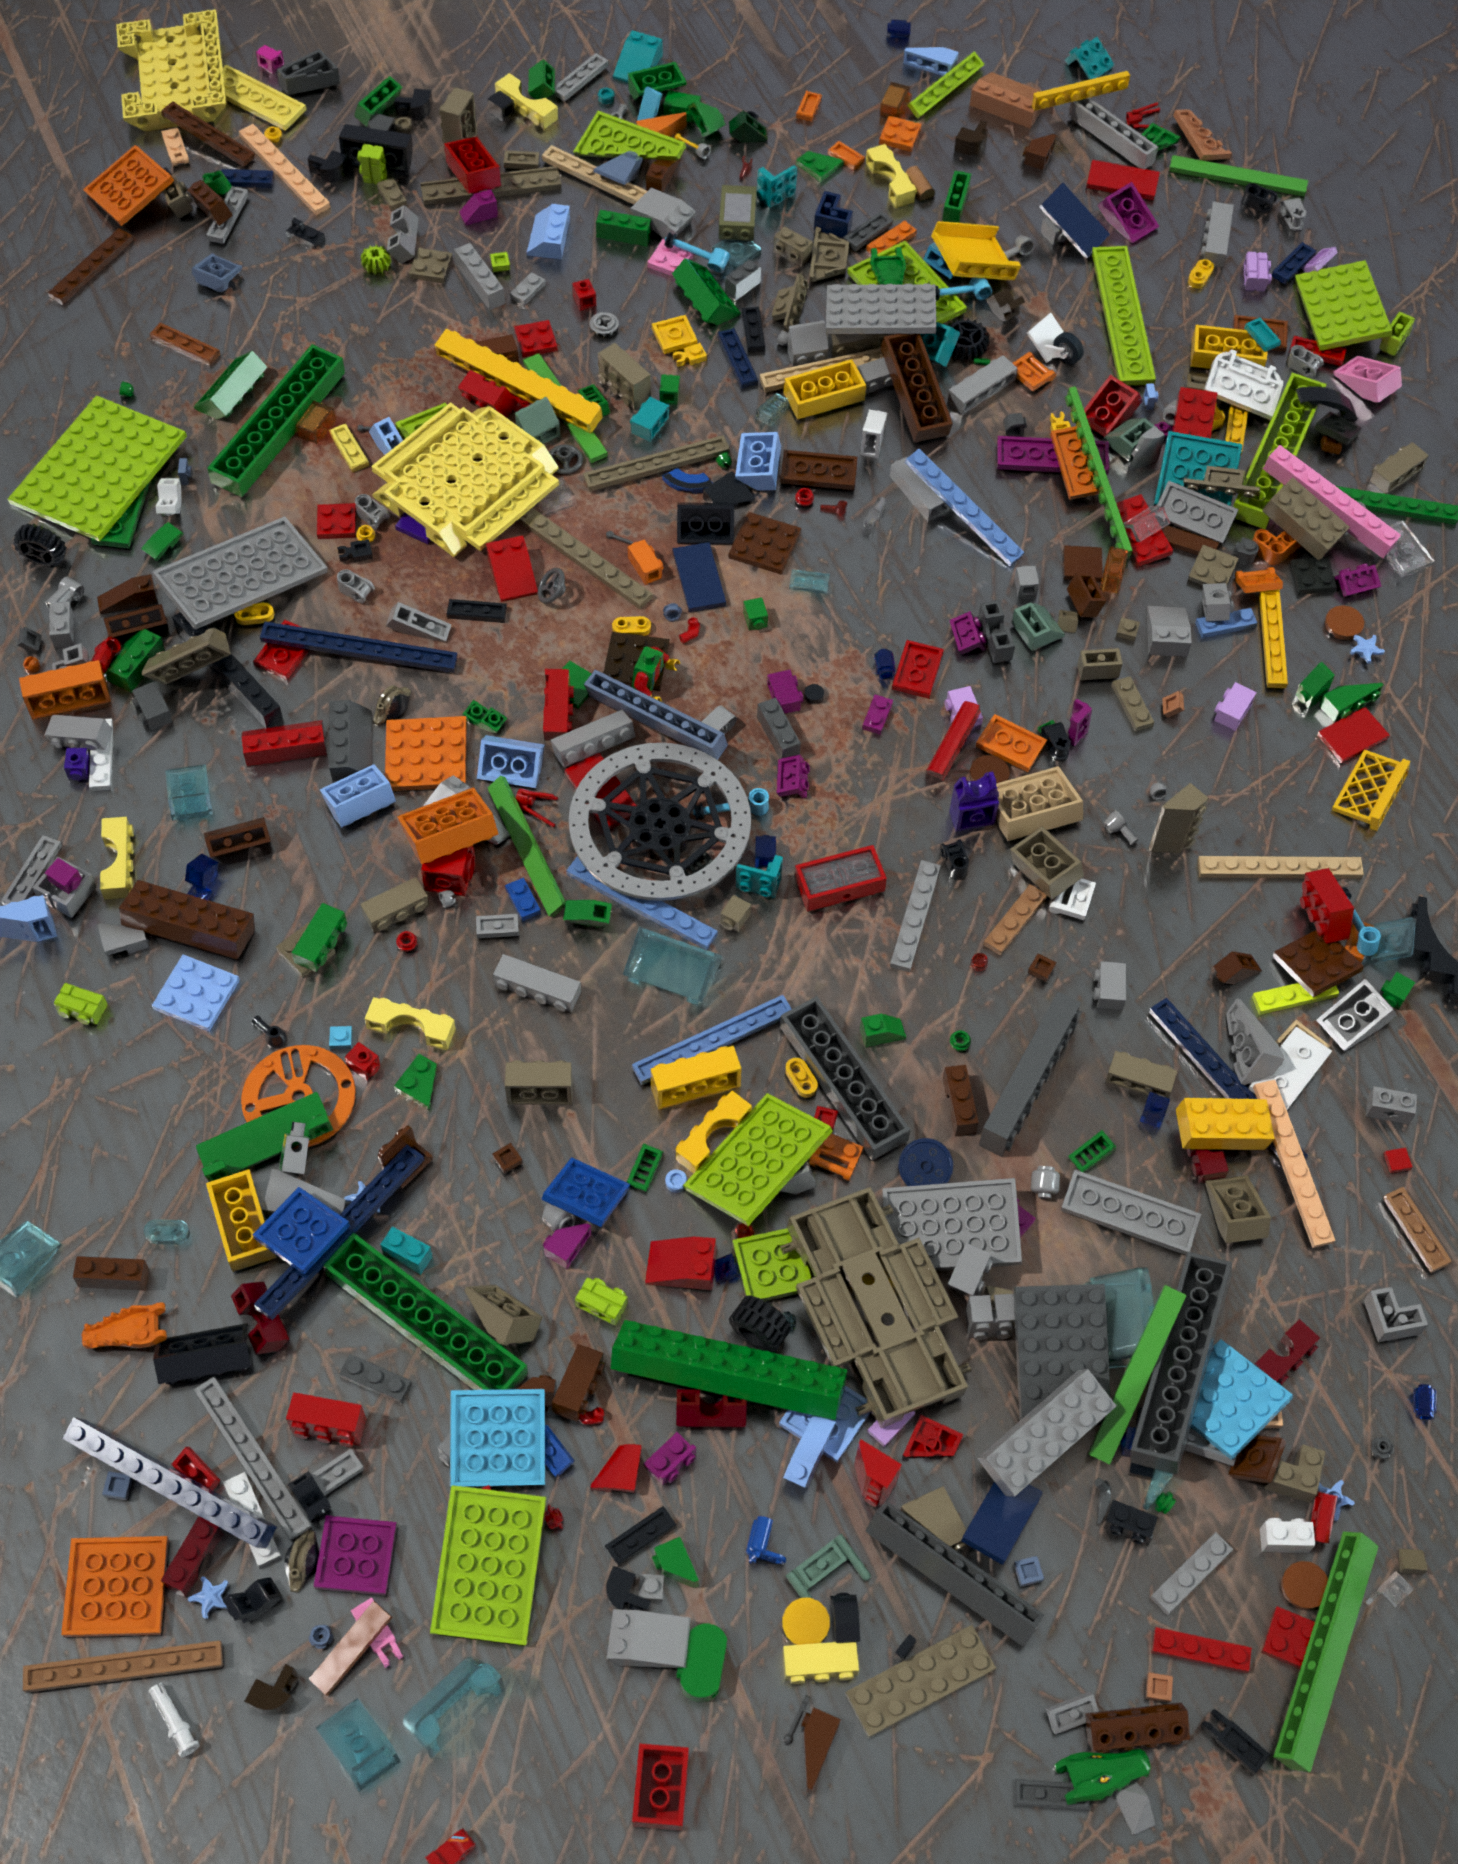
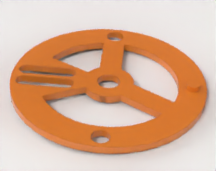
M295 1045L280 1049L261 1060L247 1077L241 1096L244 1118L246 1122L261 1117L262 1112L288 1105L294 1102L292 1097L296 1092H303L305 1094L304 1097L312 1094L311 1087L304 1082L311 1062L317 1063L333 1074L339 1089L336 1107L332 1114L328 1116L334 1130L314 1138L308 1143V1147L317 1145L336 1134L350 1117L356 1097L353 1076L341 1058L324 1048L312 1045ZM295 1050L299 1051L303 1069L301 1077H296L291 1055ZM283 1053H287L289 1056L293 1075L290 1080L285 1079L281 1060ZM272 1072H275L288 1086L282 1094L258 1099L264 1081ZM350 1081L351 1085L348 1088H343L342 1083ZM254 1105L255 1109L252 1112H247L246 1107Z

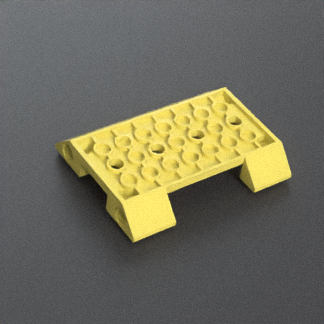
M216 9L183 14L184 25L153 30L150 19L116 24L118 49L139 62L141 99L139 92L121 94L123 119L125 122L145 132L179 127L162 116V110L172 101L205 122L214 121L226 107V96Z

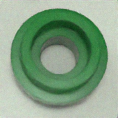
M959 1030L951 1035L950 1045L954 1050L965 1051L970 1047L971 1038L967 1032ZM957 1040H962L964 1043H957Z
M1170 1491L1166 1494L1162 1492L1156 1498L1154 1503L1156 1504L1155 1510L1157 1512L1166 1514L1174 1506L1176 1499L1173 1498V1494Z

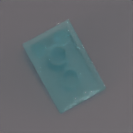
M206 764L165 770L168 803L172 821H184L188 818H204L208 815H213Z
M29 1221L22 1223L0 1240V1287L17 1298L62 1246L61 1243Z
M358 1698L316 1727L318 1733L358 1792L401 1762L388 1738Z

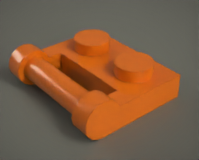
M1031 352L1026 353L1013 362L1018 368L1016 378L1031 391H1035L1056 377V372L1045 367Z
M1274 567L1259 571L1235 572V581L1245 593L1283 589V581L1275 573Z
M831 1133L812 1154L809 1165L813 1167L817 1165L841 1175L843 1179L849 1181L863 1151V1146ZM820 1154L833 1160H836L840 1163H843L845 1165H848V1167L844 1168L840 1165L820 1158Z

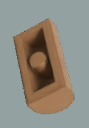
M912 166L906 170L905 173H907L909 180L916 187L917 194L915 196L919 201L935 196V190L918 166Z

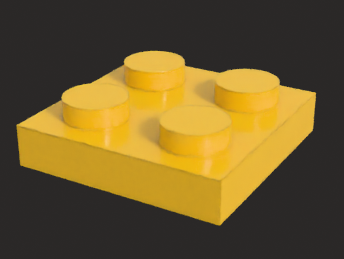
M686 315L652 323V331L663 354L698 344V340Z

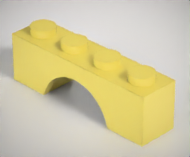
M510 73L495 83V93L500 90L513 99L514 110L543 130L558 120L557 105L546 98L532 100L522 96L521 81Z
M886 144L867 149L866 164L873 174L885 175L892 180L889 184L888 197L895 208L914 203L915 194H917L916 187L909 180L907 173H904L899 161H896L893 152L888 149Z
M127 817L103 818L101 836L105 847L114 849L118 854L115 862L107 869L101 871L100 890L104 900L126 898L133 888V880L130 877V872H133V861L130 859V854L134 852L133 843L130 842V837L134 836L133 825L129 824Z
M373 997L365 1016L367 1029L385 1034L399 1025L410 1024L417 1026L424 1032L428 1046L448 1050L456 1029L454 1019L448 1015H437L427 1009H415L405 1003H393L386 998L379 999Z

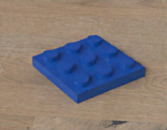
M571 1157L544 1191L542 1200L602 1227L628 1192L630 1184Z
M298 1187L258 1228L253 1237L305 1275L350 1227V1224L345 1218Z

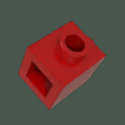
M589 279L572 283L573 298L580 311L597 306L596 292Z
M360 1042L345 1056L347 1067L366 1081L380 1069L379 1056Z

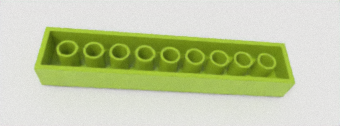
M1291 373L1243 482L1245 486L1259 487L1260 496L1248 498L1244 494H1238L1233 505L1234 508L1239 509L1235 519L1266 529L1270 517L1262 510L1284 485L1263 470V467L1268 457L1279 445L1296 457L1300 451L1319 404L1315 408L1301 405L1296 390L1300 387L1310 386L1326 388L1327 384Z

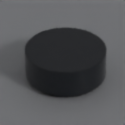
M818 684L808 685L804 693L805 700L811 704L820 703L824 698V689Z

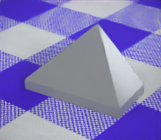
M1131 1780L1130 1784L1123 1787L1121 1791L1115 1790L1113 1792L1132 1836L1155 1826L1149 1797L1136 1780Z

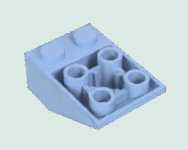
M33 896L27 900L11 902L8 905L0 906V937L39 942L57 937L53 916L44 896Z

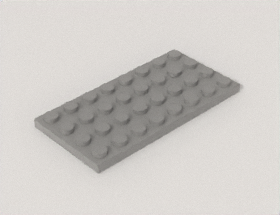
M284 516L152 571V577L194 629H198L327 573L328 567Z

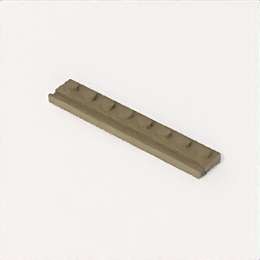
M558 166L500 173L502 186L492 189L495 197L561 189ZM458 178L420 182L424 206L467 201L474 195L472 193L468 194Z

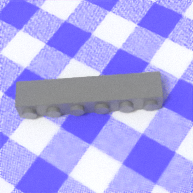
M1091 98L1071 102L1068 117L1141 169H1146L1155 163L1158 146Z

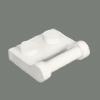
M1081 878L1072 885L1073 889L1068 904H1061L1065 891H1063L1051 902L1049 911L1054 914L1061 913L1085 920L1096 883Z

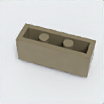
M1413 442L1403 446L1395 455H1390L1381 465L1377 464L1373 468L1370 482L1382 492L1388 494L1423 469L1429 455Z
M415 877L361 903L360 906L364 918L374 933L386 929L397 921L405 920L409 915L423 911L429 906L426 892Z
M1115 1051L1105 1082L1168 1102L1177 1070L1167 1065L1152 1063L1145 1058L1133 1057L1127 1052Z

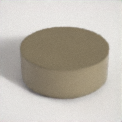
M407 117L398 118L395 121L396 131L404 134L409 133L412 130V121Z

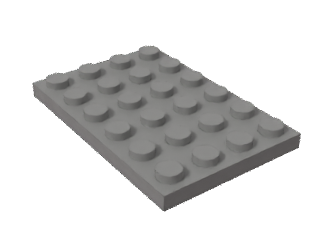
M935 284L827 285L826 334H936Z
M1015 1178L883 1188V1206L885 1207L890 1204L893 1209V1214L886 1215L885 1217L898 1244L920 1238L936 1271L954 1270L966 1243L990 1253V1260L994 1261L992 1267L1022 1265Z

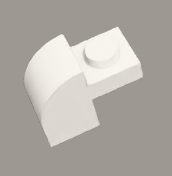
M161 478L157 485L159 500L156 504V513H161L165 516L180 514L182 503L180 478Z

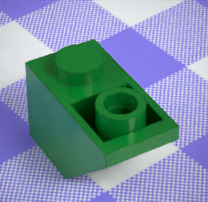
M566 900L563 921L603 929L609 924L612 904L597 900Z

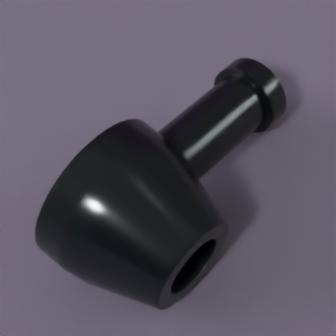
M259 1015L252 1019L251 1023L265 1033V1042L270 1048L278 1049L285 1045L287 1036L282 1028L278 1026L270 1027ZM273 1032H277V1033H278V1034L275 1035V1036L271 1035Z

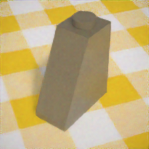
M944 1486L901 1506L900 1511L955 1551L959 1552L967 1547L961 1541L966 1528Z

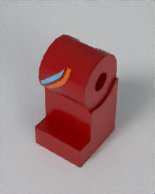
M462 1828L425 1858L429 1864H459L475 1848L476 1843L465 1829Z

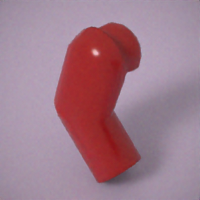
M690 618L687 631L679 635L682 644L699 635L700 623L697 618Z
M596 1407L592 1411H586L585 1415L580 1414L579 1421L584 1425L599 1424L602 1422L605 1412L602 1408Z

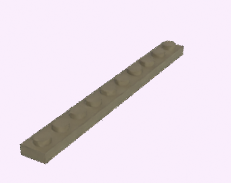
M531 508L517 520L521 525L638 609H641L653 598L652 592L534 508Z

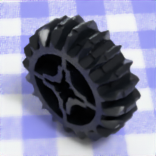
M962 317L960 321L954 319L953 323H948L947 326L960 332L951 357L954 356V360L961 359V362L963 360L970 362L971 359L974 360V358L977 359L978 357L982 358L990 342L989 332H987L986 327H983L982 323L977 324L976 320L970 321L969 318L963 320Z
M27 523L22 525L14 535L13 545L15 550L19 551V555L24 556L31 563L48 567L58 566L65 557L67 549L65 542L61 540L60 536L55 535V532H51L49 528L46 529L42 525L37 526L36 524L31 525Z

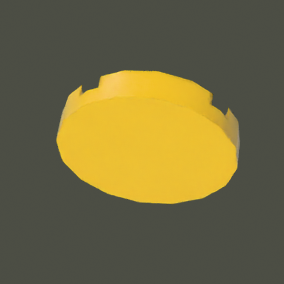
M810 1597L799 1598L792 1601L785 1609L782 1617V1627L786 1637L793 1644L821 1643L829 1631L830 1616L827 1609L819 1601Z

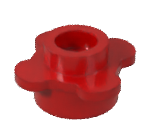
M548 1505V1510L544 1514L547 1525L550 1529L556 1527L562 1529L563 1525L561 1522L564 1519L561 1511Z

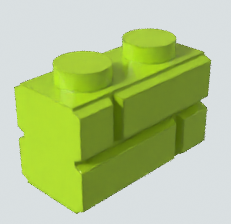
M364 144L357 155V160L361 162L359 173L363 176L364 183H374L377 185V183L385 181L387 176L384 149L380 146L373 147V145Z
M1398 312L1390 324L1392 336L1382 338L1379 349L1391 355H1396L1411 333L1415 321L1414 317Z
M64 983L60 994L57 995L54 1001V1006L57 1013L64 1018L71 1016L77 1018L82 1024L88 1025L92 1023L96 1025L107 1007V1001L103 995Z
M588 1277L575 1298V1306L616 1326L628 1305V1297L625 1296L626 1293L616 1287L611 1289L601 1279L594 1278L593 1280Z

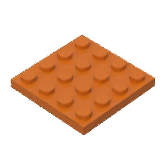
M134 145L83 190L122 226L150 201L155 199L164 189L169 187L174 182V179L137 145Z
M466 716L386 720L385 777L390 782L392 791L436 789L442 781L453 775L466 784Z
M168 1536L71 1538L61 1635L63 1637L161 1635L165 1586L161 1579L167 1569Z

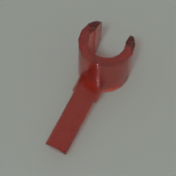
M743 156V166L739 178L743 179L746 169L752 166V158L749 163H745L746 156Z
M841 500L837 505H820V509L832 510L841 516L846 512L847 502Z

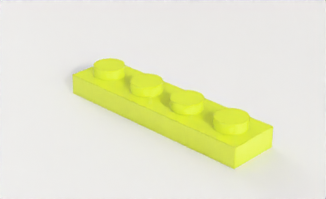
M1299 983L1253 993L1252 999L1258 1014L1262 1015L1336 998L1339 995L1337 986H1334L1312 997Z

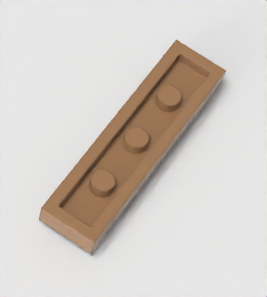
M1029 884L987 936L983 945L1001 956L1045 901L1047 895Z
M1401 1187L1386 1194L1383 1200L1430 1273L1450 1265L1451 1259L1405 1188Z

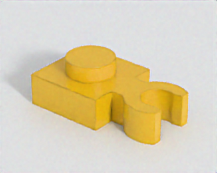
M701 343L685 347L684 352L678 351L673 353V360L678 359L677 367L685 365L686 362H689L691 366L707 361V354Z
M1060 412L1059 418H1056L1054 413H1051V431L1071 427L1069 421H1064L1065 414L1063 412Z

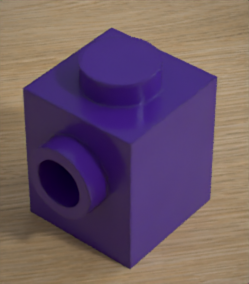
M66 748L64 770L68 779H89L90 755L87 748Z

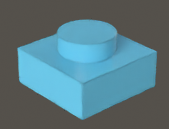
M352 1026L330 1027V1050L352 1049Z

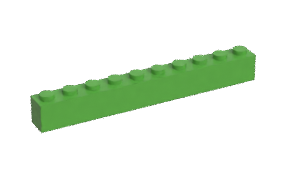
M1342 1533L1273 1756L1291 1770L1310 1773L1379 1547L1363 1533Z

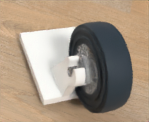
M1051 313L1027 332V335L1046 363L1052 358L1058 357L1066 364H1075L1083 357L1084 349L1080 340L1072 333L1063 332Z

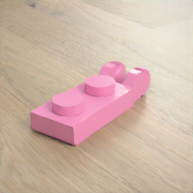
M372 1598L351 1610L356 1621L374 1601ZM388 1625L370 1645L374 1653H377L385 1668L390 1666L387 1656L382 1651L385 1647L390 1645L393 1649L392 1652L398 1660L403 1657Z

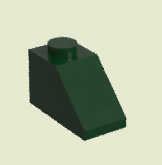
M744 110L729 121L730 135L741 143L766 142L768 140L767 128Z

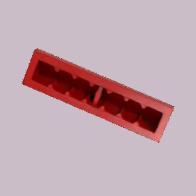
M969 701L962 703L926 769L927 774L942 781L945 780L981 713L980 705Z

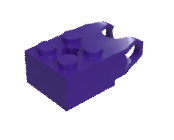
M993 771L985 773L982 778L976 781H967L966 777H960L954 784L949 813L956 832L995 824L999 806V792Z

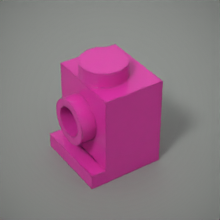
M264 45L256 51L258 66L273 74L277 69L285 65L281 50L277 52L275 49Z

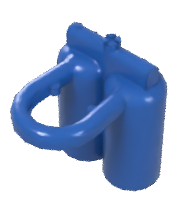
M758 1516L757 1520H753L746 1554L749 1556V1563L751 1564L756 1563L758 1558L775 1564L786 1563L787 1558L785 1556L766 1550L773 1520L768 1517Z

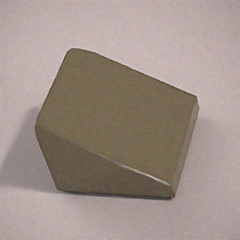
M1059 610L1057 624L1061 630L1075 633L1079 613Z
M986 1286L984 1290V1295H990L992 1308L995 1307L994 1295L1013 1294L1011 1290L993 1286Z
M1398 1549L1400 1573L1424 1575L1428 1571L1423 1550Z

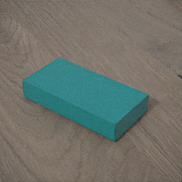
M1261 317L1245 324V330L1264 352L1280 346L1281 340Z

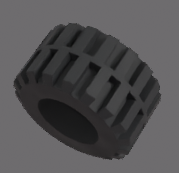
M750 1295L743 1298L729 1317V1323L736 1334L758 1350L775 1353L791 1331L789 1322L780 1311L768 1302Z

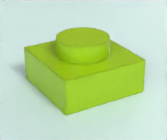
M508 252L490 254L493 272L510 270Z

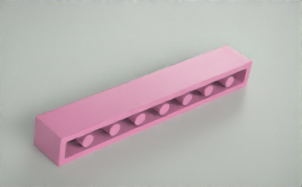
M1279 445L1268 457L1263 470L1283 485L1291 478H1295L1350 527L1347 531L1350 535L1381 558H1384L1395 546L1401 534L1284 447Z

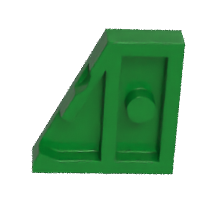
M1151 123L1141 134L1158 146V150L1177 144L1180 136L1154 123Z
M810 151L796 159V165L819 182H822L840 169L844 162L842 159Z
M418 1054L396 1082L394 1089L429 1110L437 1064Z

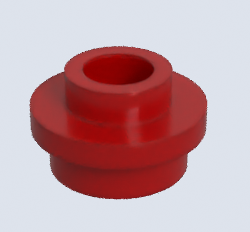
M801 488L796 493L795 500L799 505L808 506L813 503L814 495L810 489Z
M404 931L396 939L397 947L401 951H411L417 946V937L409 931Z

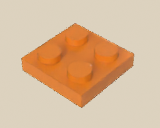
M889 116L879 138V144H886L889 147L911 152L921 130V124Z

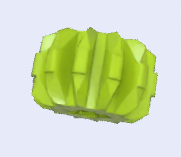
M376 244L375 247L369 245V249L365 248L363 253H361L362 267L368 273L373 272L376 275L377 272H380L382 274L383 270L388 271L389 266H391L390 254L384 246L378 247Z

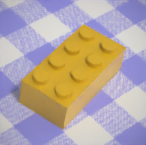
M1195 325L1191 343L1190 367L1211 369L1210 366L1217 355L1229 352L1230 350L1237 351L1236 356L1265 367L1267 351L1264 352L1246 330Z
M853 359L784 379V395L797 420L865 400L866 383Z
M723 1046L713 1052H701L691 1058H679L675 1062L669 1064L661 1063L654 1068H650L651 1089L658 1110L741 1087L742 1068L734 1046Z
M1184 1098L1176 1108L1182 1149L1265 1150L1275 1139L1267 1099Z
M250 1170L206 1183L232 1272L276 1258L272 1251L253 1237V1234L265 1222V1218Z

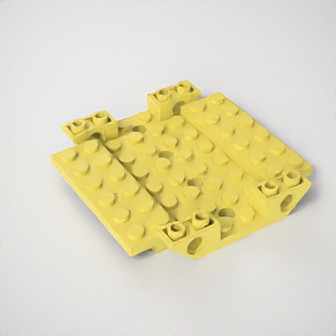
M451 402L371 466L372 471L387 482L372 494L373 497L399 517L403 513H407L425 527L427 538L453 557L467 547L466 541L479 551H482L486 547V543L495 540L559 485V480L552 476L558 470V466L544 444L490 406L479 408L471 413L464 407L459 409ZM508 437L507 440H501L499 438ZM475 458H476V459H480V458L482 459V460L479 461V462L474 461ZM448 480H455V481H456L455 483H452V484L447 483ZM429 502V504L425 506L421 505L420 503Z

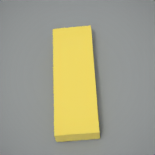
M346 424L329 430L331 438L352 473L369 466L368 459Z

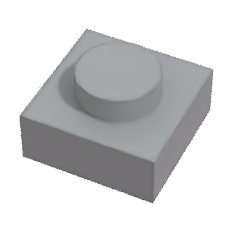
M640 1574L639 1596L650 1601L662 1602L664 1575Z

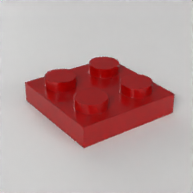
M549 320L514 326L522 358L558 351Z
M355 503L317 505V538H356Z
M1276 1606L1261 1653L1301 1669L1315 1622Z

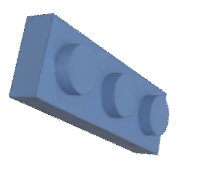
M1248 608L1233 611V613H1230L1229 620L1206 621L1205 617L1197 618L1195 624L1201 638L1256 628L1257 620L1252 609Z

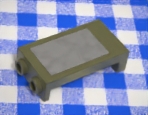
M722 185L719 239L754 240L756 186Z

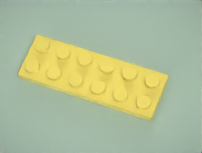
M228 65L223 67L226 100L286 131L307 110L305 104Z

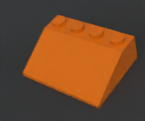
M474 787L397 816L411 848L421 864L430 863L444 855H451L454 851L469 848L475 843L489 840L499 834L493 813Z

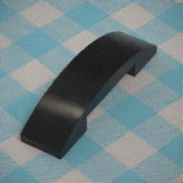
M1311 386L1300 387L1296 390L1301 405L1315 408L1318 404L1339 410L1343 418L1353 421L1358 419L1350 399L1336 390Z

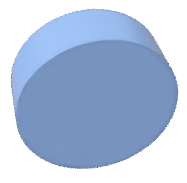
M675 1169L667 1173L665 1184L668 1190L678 1193L685 1189L683 1185L687 1181V1176L683 1171Z

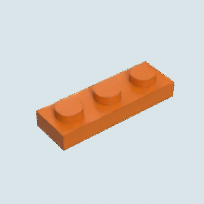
M903 221L869 243L866 250L871 254V248H877L878 253L903 241L907 242L916 236L917 230L908 222Z

